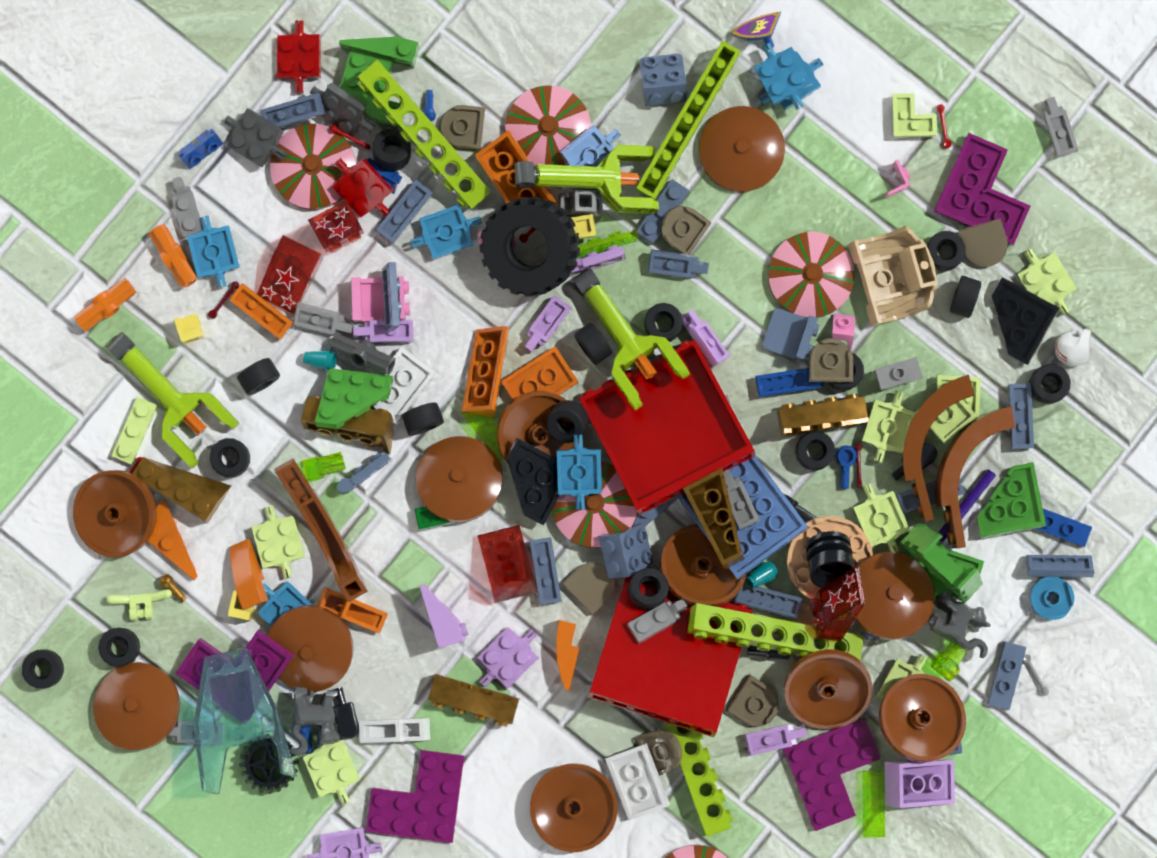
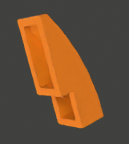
M250 539L230 546L232 574L242 610L269 601L261 582L264 580V576Z
M325 586L316 606L326 608L345 620L379 634L388 613L356 599L348 602L344 594Z
M559 620L556 640L557 663L563 685L566 690H570L580 647L571 645L576 624Z

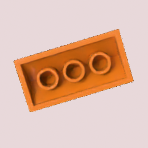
M510 130L475 154L506 204L522 197H541L544 201L550 200L556 203L547 186L516 187L514 164L520 161H529Z
M500 326L476 329L461 412L495 418L509 338V327Z

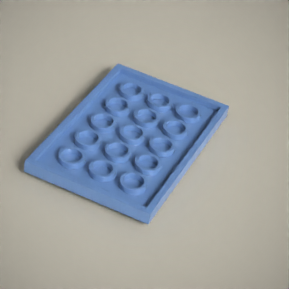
M756 456L730 469L733 478L739 477L743 482L761 521L740 530L735 520L741 551L745 558L743 561L729 567L737 579H740L808 529L806 523ZM686 493L677 496L708 538Z

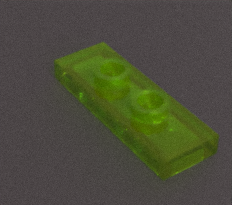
M634 230L623 234L617 231L608 234L609 238L600 240V237L589 239L587 244L578 246L580 248V255L577 258L584 257L592 252L605 251V249L611 246L620 247L637 242V231Z
M461 409L459 412L485 445L494 452L498 461L501 462L503 457L499 451L496 438L497 423L492 417L463 413Z
M862 770L863 837H885V771Z

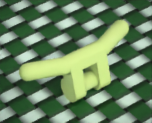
M170 590L137 595H109L107 602L110 604H129L131 621H138V618L149 620L154 617L153 601L170 598L172 592ZM145 603V609L138 610L137 604Z

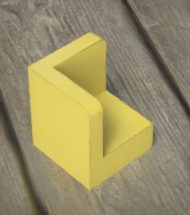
M593 214L571 218L576 225L573 227L575 233H579L580 239L596 237Z
M197 314L181 319L178 317L173 318L181 342L184 345L205 338Z
M233 590L228 616L252 621L255 606L242 610L237 591Z

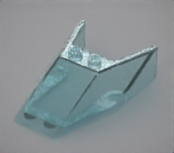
M241 648L205 657L193 724L202 791L215 795L220 794L226 754L230 747L271 738L277 747L280 773L297 777L277 707L248 649Z

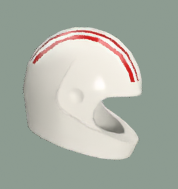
M1084 329L1079 337H1074L1071 331L1060 335L1055 343V354L1058 360L1067 366H1078L1088 363L1091 330Z

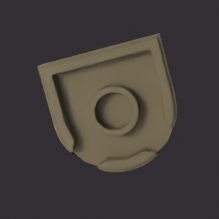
M457 105L449 109L442 116L440 131L452 147L481 150L485 107Z
M673 207L662 218L660 225L661 235L664 241L677 252L690 255L712 222L691 207Z
M1001 218L958 231L965 244L966 256L975 265L989 267L999 263L1004 258L1008 243Z
M835 338L824 339L817 343L809 357V382L853 383V354L849 347L841 340Z
M597 562L583 564L562 583L592 614L612 596L615 588L614 578H608L605 565Z
M749 675L726 711L747 725L763 726L770 723L776 716L778 699L775 692L769 686Z
M658 729L636 737L639 746L647 743L659 776L675 770L680 765L682 748L678 739L671 732Z

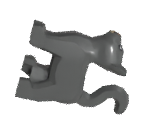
M948 591L937 596L934 605L947 615L945 620H942L938 613L931 614L928 620L930 630L944 637L947 641L958 644L963 649L972 650L975 647H979V657L985 658L988 653V647L983 640L974 638L967 642L965 639L968 625L975 632H978L982 627L991 626L986 621L987 617L984 613V608L977 607L972 609L965 603L951 599L950 592Z
M301 687L294 689L293 705L295 712L291 735L299 743V747L290 749V753L293 756L303 755L308 748L307 739L300 733L301 727L314 726L320 728L317 734V748L339 740V734L333 726L335 718L333 699L337 697V691L327 690L322 695L320 705L310 703V699L314 697V691H307V688Z

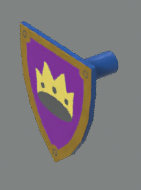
M781 11L753 18L739 25L730 33L735 37L747 39V42L763 39L766 47L767 43H770L773 48L774 43L771 37Z

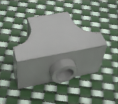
M574 190L570 193H560L559 209L563 208L567 212V217L593 214V217L601 218L603 216L602 195L596 194V190Z
M917 357L874 369L880 391L909 384L923 378Z

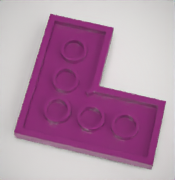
M968 133L934 212L967 227L1001 218L1007 243L1013 246L1031 206L991 189L1008 149Z
M260 630L254 634L236 662L202 638H199L175 674L240 721L247 724L294 654Z
M865 718L809 738L791 747L783 748L814 831L856 816L841 774L881 759Z
M421 750L415 793L372 787L366 832L453 843L465 755Z

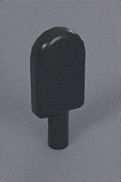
M923 443L921 456L922 470L932 464L938 456V451L933 444ZM903 466L891 473L895 481L904 476Z
M343 687L336 688L334 691H337L336 699L338 705L333 706L337 730L342 738L352 739L359 732V723L354 703H346Z

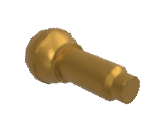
M169 574L161 576L159 579L160 586L170 590L175 598L183 603L187 598L174 584L173 577Z

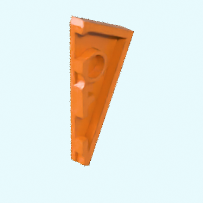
M163 499L156 507V525L148 542L193 580H196L198 577L196 568L191 561L168 503Z

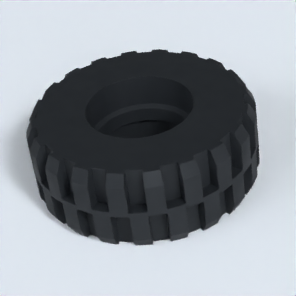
M522 197L499 207L486 221V228L482 230L480 237L483 239V244L479 245L480 253L484 255V259L481 261L484 267H488L490 271L488 273L489 277L492 280L496 279L499 282L498 286L502 289L508 288L512 294H524L525 297H532L537 294L542 295L566 281L571 271L575 269L577 265L576 258L580 255V248L577 244L580 241L579 233H575L573 227L576 225L572 219L569 220L566 216L567 212L563 208L559 209L556 207L555 202L550 200L544 201L541 197ZM529 226L537 229L547 241V258L538 266L525 265L514 254L512 239L514 233L522 227Z

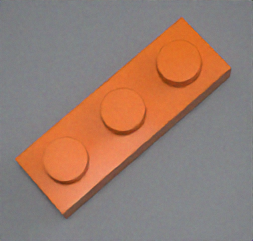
M244 283L239 286L229 299L280 340L293 325L289 318Z

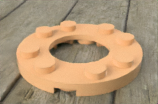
M830 515L811 519L806 522L808 529L788 544L786 551L788 575L794 586L812 600L827 603L830 600L829 591L835 595L840 589L839 598L846 600L848 584L828 589L820 588L811 582L805 545L812 536L821 532L837 531L846 534L851 542L852 557L856 569L864 560L873 556L871 544L862 529L850 520Z

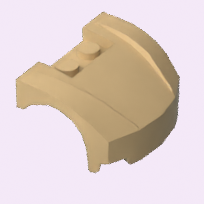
M903 226L876 237L854 240L848 244L853 265H858L869 305L865 307L871 327L905 318L931 307L934 291L937 289L934 262L923 239H919L908 226Z

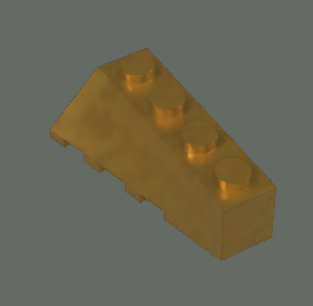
M859 394L846 395L844 400H837V397L824 399V403L816 404V400L803 402V406L795 407L794 403L781 405L782 409L777 411L781 437L867 424L869 421L865 396L859 397Z
M321 397L307 398L301 417L304 429L330 437L333 434H337L344 441L351 442L355 439L364 443V447L372 449L373 445L384 448V453H391L394 421L389 411L385 409H370L357 418L352 417L344 422L345 425L338 429L316 427L315 419Z
M145 457L141 459L132 474L141 479L146 485L206 522L211 520L232 487L231 485Z
M721 468L683 489L720 562L727 569L743 561L745 558L741 551L725 477Z
M435 674L428 700L432 701L431 705L444 708L445 705L453 707L452 711L464 715L466 711L474 713V718L486 721L487 717L495 719V724L507 727L508 723L513 724L520 698Z

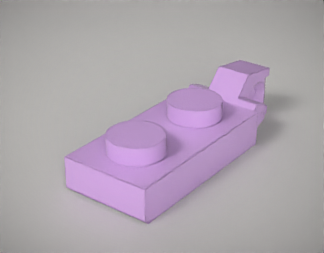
M611 246L605 249L606 252L599 254L592 252L585 255L583 259L576 258L577 265L570 275L586 271L589 268L593 270L625 260L623 246L619 248L618 246Z
M554 295L529 328L527 336L530 339L524 346L525 349L532 353L538 344L543 347L567 316L571 307Z
M694 310L682 316L685 328H687V331H689L693 340L696 341L712 367L729 357L728 352L706 321L702 322Z
M412 319L400 320V326L394 331H386L385 320H369L370 322H364V327H353L354 338H365V340L371 343L413 342Z
M793 724L745 734L749 756L791 747L797 744V738L805 737L807 733L805 727L794 729Z

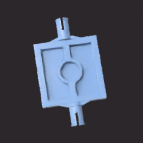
M591 125L560 153L569 166L597 167L613 150L611 143L620 137L621 134L617 129H614L609 135L604 136L596 126Z

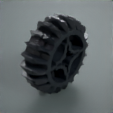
M266 734L265 741L261 735L257 736L258 744L251 740L250 745L253 748L244 747L248 755H240V758L245 759L246 763H240L239 767H246L247 769L241 772V775L248 774L250 776L245 780L246 783L254 781L252 789L260 785V793H263L265 787H267L268 793L271 794L273 786H275L277 792H280V784L285 788L289 786L286 779L294 781L295 778L290 775V772H298V769L292 768V765L299 764V760L292 761L294 756L289 752L293 745L290 744L285 747L286 738H283L279 743V735H275L273 741H271L270 734ZM262 746H265L263 759L252 761L255 752ZM272 746L280 749L286 760L277 759L274 756ZM268 757L271 758V761H274V763H280L271 766L270 770L267 769V767H265L264 765H259L260 763L268 761ZM286 766L283 776L273 782L275 769ZM253 768L262 769L265 773L266 781L257 777Z

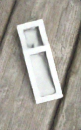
M430 718L359 721L360 743L430 740Z

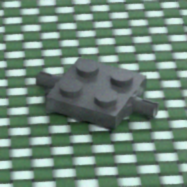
M330 83L325 92L316 86H313L310 94L320 93L325 111V115L321 117L336 125L343 132L354 137L360 126L370 133L375 129L376 125L365 119L367 105L341 88Z
M247 108L239 121H236L231 116H227V120H224L225 124L234 129L226 145L259 167H264L268 158L273 154L281 160L286 158L284 156H287V152L278 148L279 139L284 130L255 111Z

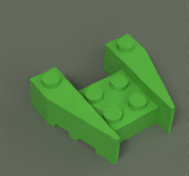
M398 36L339 40L341 49L350 51L339 88L367 105L365 116L370 118V120L376 124L397 129L398 125L393 126L385 117L387 112L383 108L379 110L371 101L373 96L368 91L364 93L357 85L359 80L356 77L377 59L390 74L393 63L414 68L420 49L419 43ZM377 80L374 83L376 92L382 93L385 90L383 81ZM388 100V105L391 109L399 107V103Z
M916 524L899 544L913 558H918L947 586L946 589L960 602L966 603L983 585L978 569L976 567L965 569L966 567L957 559L952 560L948 556L949 551L943 545H936L943 536L931 530L925 524Z

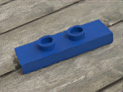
M809 368L755 376L758 398L823 388L822 382H809Z
M1043 508L1046 527L1036 528V530L1081 547L1086 546L1092 526Z

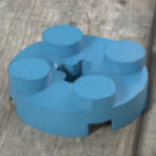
M1044 577L1038 580L1032 586L1029 597L1034 612L1039 617L1048 620H1057L1065 617L1071 610L1075 600L1070 584L1059 577ZM1049 592L1058 596V599L1054 601L1055 604H1051L1050 601L1046 600Z

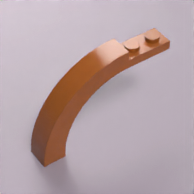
M969 374L959 377L935 391L915 414L906 435L903 451L905 480H915L916 484H912L914 496H919L921 505H918L917 508L920 518L925 517V521L934 520V515L922 473L921 456L923 443L930 427L941 413L953 404L975 396Z
M1012 406L985 413L967 424L951 441L940 462L935 490L936 507L945 506L946 510L943 511L945 523H948L949 532H947V540L949 545H952V548L966 547L958 500L959 478L963 466L972 451L986 438L1000 431L1015 428Z
M294 458L274 469L275 473L317 539L333 571L338 587L347 601L350 602L368 592L359 569L340 532Z

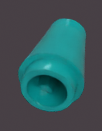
M331 350L306 351L304 353L303 363L327 372L329 368L335 369L337 355L332 353Z
M770 561L760 563L746 577V585L753 589L774 581L778 575L777 568Z

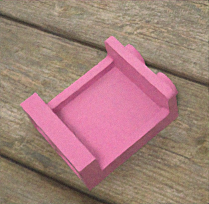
M404 276L397 277V280L400 281L398 301H401L402 306L399 318L400 320H406V315H410L409 302L405 301V294H409V281H405ZM351 277L353 322L364 323L370 322L369 320H385L382 278L361 279L360 277Z

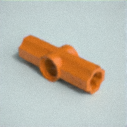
M165 224L152 229L148 234L159 250L162 261L172 271L181 288L183 289L194 284L198 278L187 262L188 258L184 251L175 242Z
M123 278L108 291L98 294L91 301V304L78 313L74 319L87 332L103 319H108L120 309L119 306L128 301L137 291L126 278Z

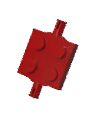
M303 20L295 21V33L277 35V78L295 81L294 93L296 94L304 93L303 81L310 78H321V35L305 34Z
M339 158L334 163L343 174L341 178L333 183L332 188L360 218L375 208L383 217L390 213V210L382 202L384 198L392 193L393 188L365 158L350 167L342 158Z

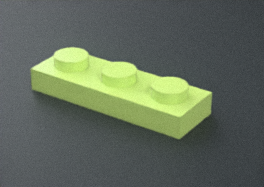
M139 397L136 398L112 457L133 465L158 405Z

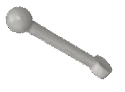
M1028 654L1024 655L1023 662L1029 666L1041 688V694L1047 696L1049 689L1044 686L1033 667L1031 656Z

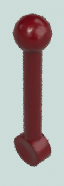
M237 281L231 283V288L214 310L209 311L208 315L210 318L215 319L217 317V312L234 290L239 288Z
M856 443L854 449L857 454V488H862L860 454L862 445Z

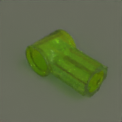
M342 452L323 457L316 456L300 461L303 474L308 482L346 470Z
M950 642L943 653H939L933 658L931 667L946 681H951L958 675L960 671L959 664L968 650Z

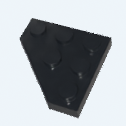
M1002 277L992 294V299L996 307L1008 355L1029 365L1060 308Z
M516 437L506 458L524 516L544 526L560 496L558 495L557 459Z

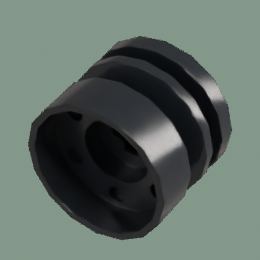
M837 531L821 532L812 536L807 541L805 550L810 580L814 585L820 588H838L846 585L844 584L847 580L846 575L850 577L854 573L852 579L855 577L856 571L852 557L851 542L846 534Z

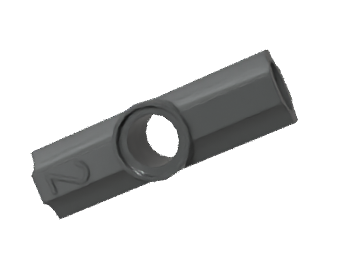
M337 333L330 344L331 351L349 358L350 362L357 368L367 366L389 375L396 363V358L376 350L375 345L367 340L357 342Z

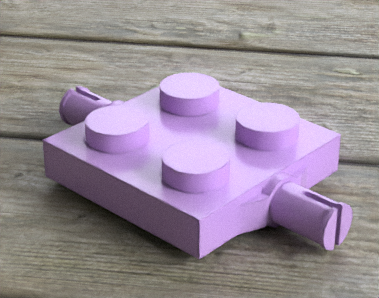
M508 627L477 657L486 666L488 671L479 682L486 687L495 678L509 689L539 659L529 645L538 634L531 629L522 638Z
M364 827L320 834V853L307 854V858H369L370 853L383 852L381 842L368 845L365 839Z

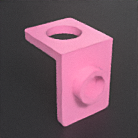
M898 159L893 162V166L902 186L885 194L886 199L908 189L910 186L908 181L910 178L906 167L901 166Z
M834 314L831 338L846 341L848 343L847 346L851 350L854 339L855 316Z

